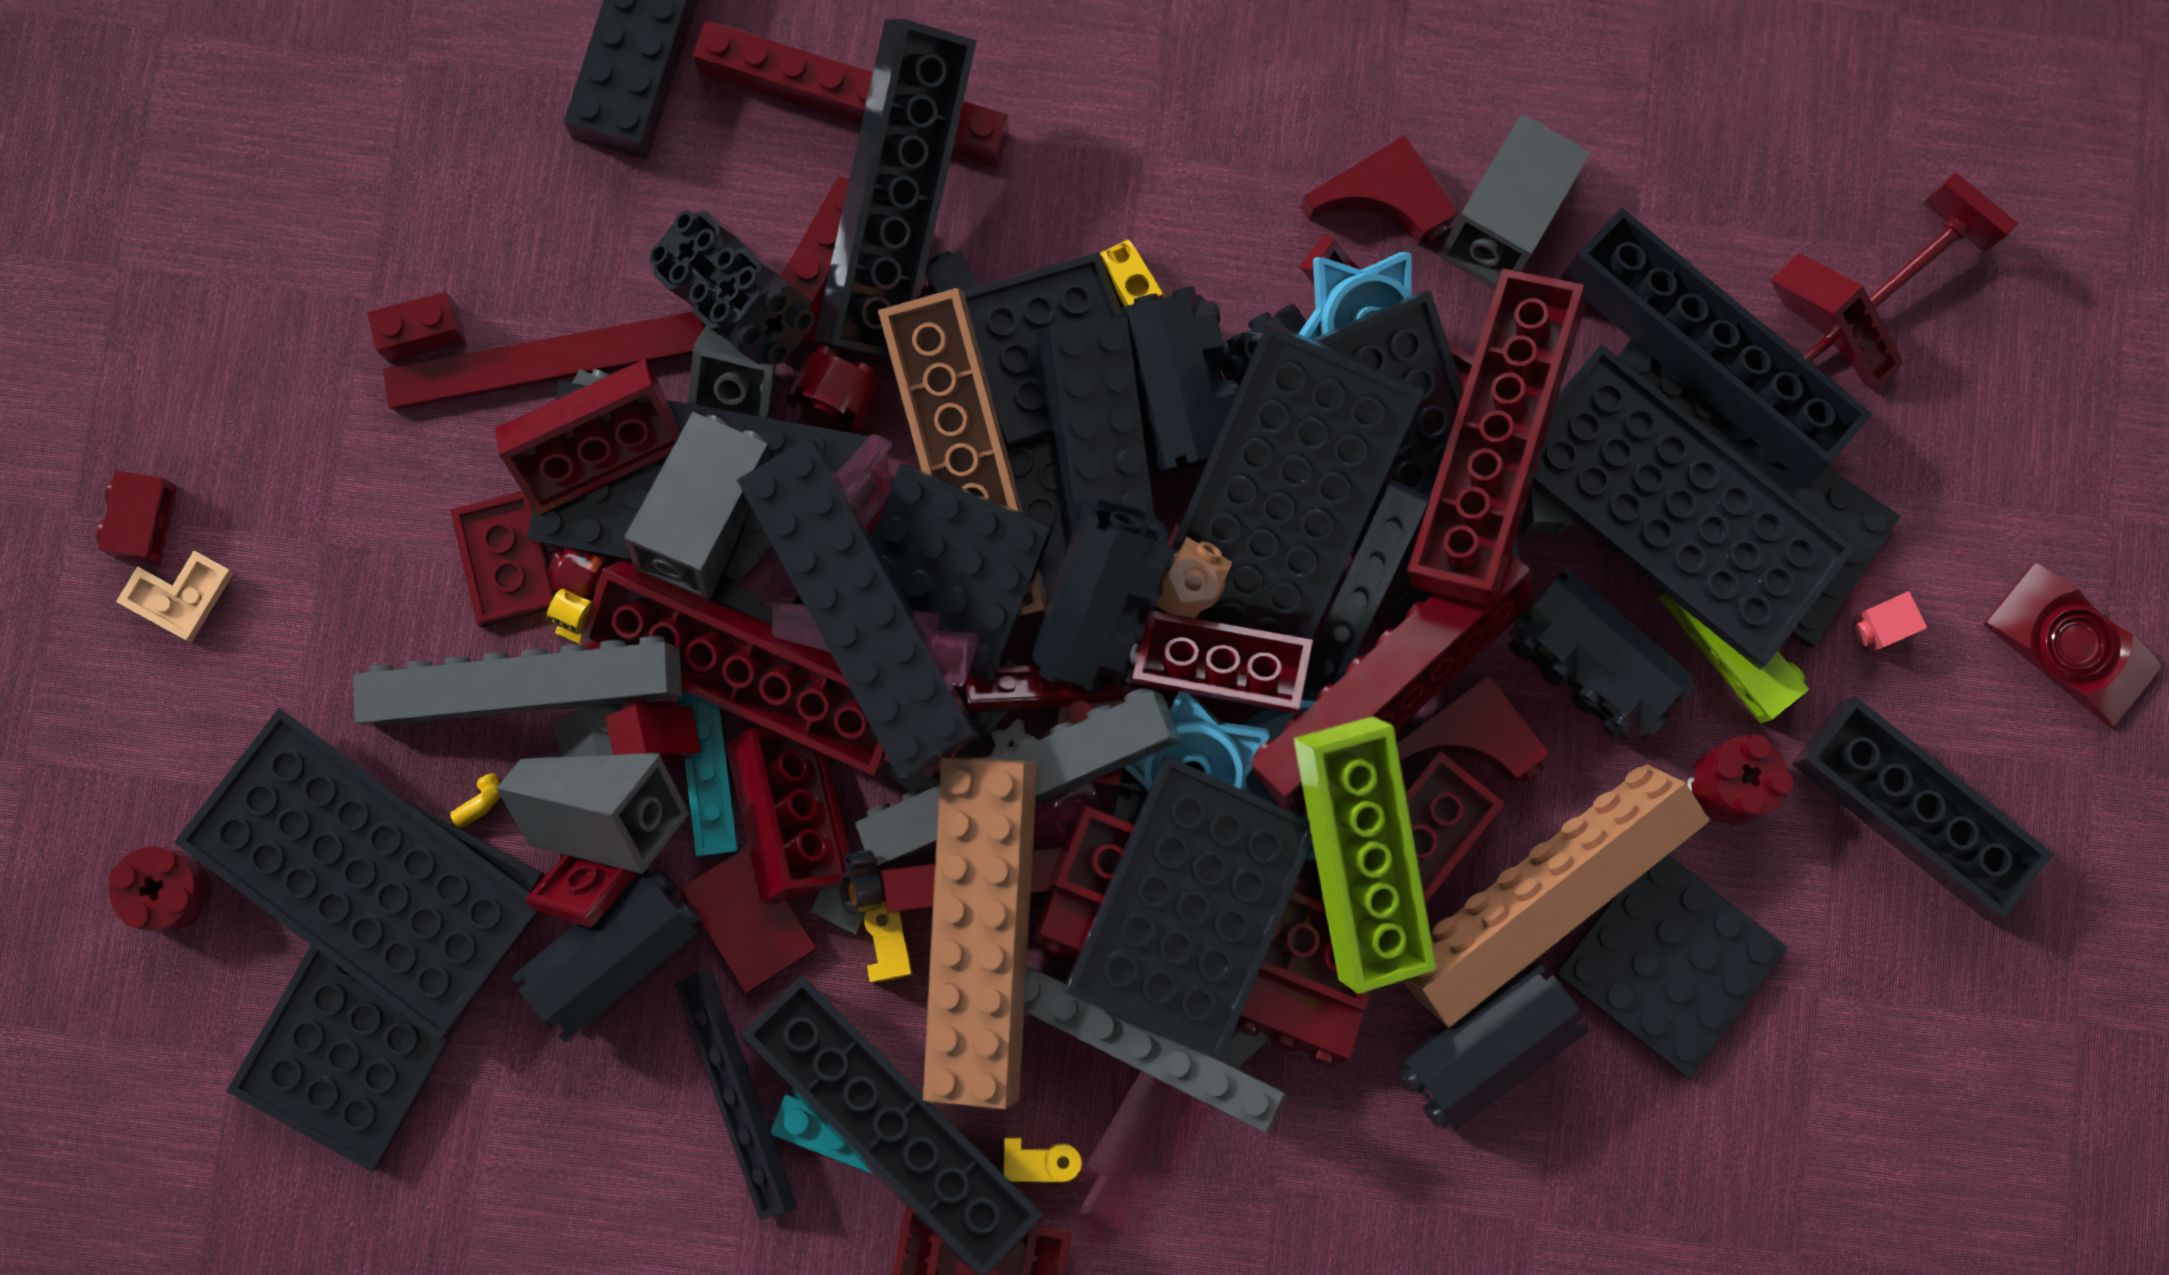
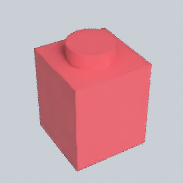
M1909 591L1853 617L1856 622L1854 626L1856 636L1862 645L1868 647L1870 653L1927 628Z

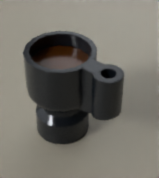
M871 850L846 854L844 859L846 873L841 876L839 884L840 897L845 910L853 915L878 909L882 905L883 900H885L882 873L881 875L878 873L877 860Z

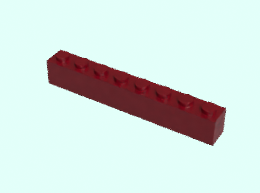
M705 20L693 53L699 74L862 124L873 72ZM963 101L952 153L997 167L1009 132L1008 114Z
M1056 887L1047 897L1032 942L1040 944V950L1050 956L1064 958L1067 955L1077 959L1100 904ZM1259 969L1235 1030L1251 1036H1257L1258 1032L1273 1038L1272 1044L1278 1048L1287 1051H1296V1048L1310 1053L1312 1061L1324 1066L1334 1067V1064L1350 1059L1365 1012Z

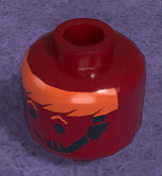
M560 548L550 563L547 576L552 579V588L556 592L560 589H565L581 598L592 601L602 569L608 567V561L601 554L573 548Z

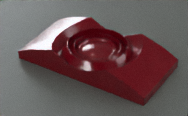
M2037 563L2031 564L1983 623L2109 728L2115 727L2163 667L2132 632L2100 613L2078 588Z
M905 1206L892 1275H973ZM1037 1224L989 1275H1065L1072 1232Z

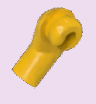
M489 773L478 779L477 787L481 794L451 812V819L458 828L463 829L486 815L501 799L496 789L500 784L496 774Z

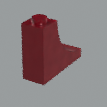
M1405 135L1306 194L1301 206L1309 221L1317 216L1337 210H1363L1379 214L1402 227L1414 239L1417 245L1427 239H1430L1433 243L1447 235L1452 230L1450 225L1457 214Z
M1798 253L1770 280L1784 306L1800 315L1820 331L1848 360L1867 387L1876 391L1904 364L1863 285L1801 253Z
M1489 675L1396 744L1399 763L1413 755L1426 751L1457 750L1475 755L1487 761L1499 770L1509 782L1517 779L1519 776L1524 782L1533 777L1544 768L1540 761L1549 755L1548 751Z

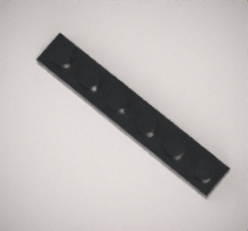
M1394 480L1391 481L1311 651L1303 698L1315 701L1316 696L1323 688L1330 684L1334 686L1345 676L1346 669L1353 662L1429 503L1430 497Z
M711 969L698 972L675 983V987L759 1220L762 1221L797 1207L793 1196L791 1184L786 1177L778 1155L777 1145L772 1138L765 1119L762 1104L757 1097L749 1075L748 1065L744 1061L737 1042L734 1027L729 1020L720 988L715 981Z

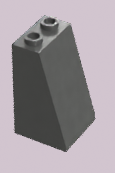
M1521 114L1459 216L1438 256L1496 289L1502 268L1518 272L1522 271L1591 152L1580 147L1576 142L1568 140L1550 130L1541 122Z
M692 412L624 537L635 570L710 601L751 508L737 479L771 460L768 443H766L764 438L749 430H745L742 433L730 428L725 421L716 416L706 415L704 417Z
M653 753L520 759L496 788L529 846L642 874L689 815L660 755Z

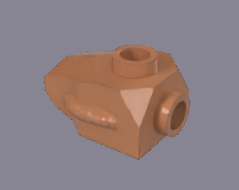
M1187 537L1180 550L1175 553L1171 569L1162 574L1160 584L1163 590L1156 606L1167 614L1196 618L1200 611L1213 606L1221 596L1232 562L1222 557L1221 551L1214 545L1207 542L1199 544Z

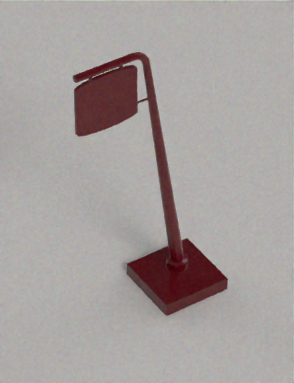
M1953 173L1924 201L1925 205L1946 221L1943 225L1945 230L1869 296L1875 308L1878 307L1956 240H1963L1966 237L1980 250L1986 252L2007 237L2018 225V222L1958 173ZM1823 337L1803 357L1811 363L1833 344L1826 337Z

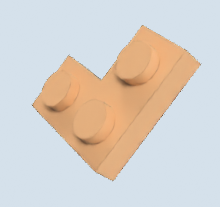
M193 551L173 585L137 566L116 602L192 643L234 572Z

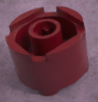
M820 345L816 352H812L807 356L786 400L793 409L798 403L805 409L802 417L821 428L842 432L850 429L852 433L859 434L881 390L875 381L877 372L873 368L860 362H856L853 365L841 359L839 353L832 348Z
M1758 734L1737 736L1704 752L1695 762L1693 770L1695 769L1694 781L1691 782L1692 793L1706 816L1716 822L1722 821L1732 826L1743 825L1772 813L1781 806L1787 793L1793 786V778L1788 772L1781 754L1769 743L1766 737Z
M149 846L137 849L124 857L119 864L115 865L109 874V897L115 913L126 925L140 930L174 932L188 927L200 916V911L204 906L205 900L208 901L210 893L209 878L202 864L182 851L164 847ZM161 882L163 883L164 888L158 891L157 896L156 890L159 888V883Z

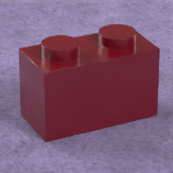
M446 291L367 312L375 348L388 362L466 342L457 304Z
M115 470L113 481L108 483L105 492V501L108 504L105 519L99 523L97 528L98 550L112 557L161 564L177 486L162 477Z
M635 699L622 703L620 711L605 716L613 755L653 753L660 755L664 765H674L702 754L692 706L674 705L672 700L646 704L644 699Z

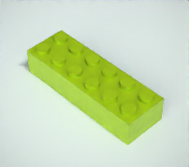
M1369 717L1294 738L1338 979L1359 994L1435 971V959L1393 725L1377 718Z

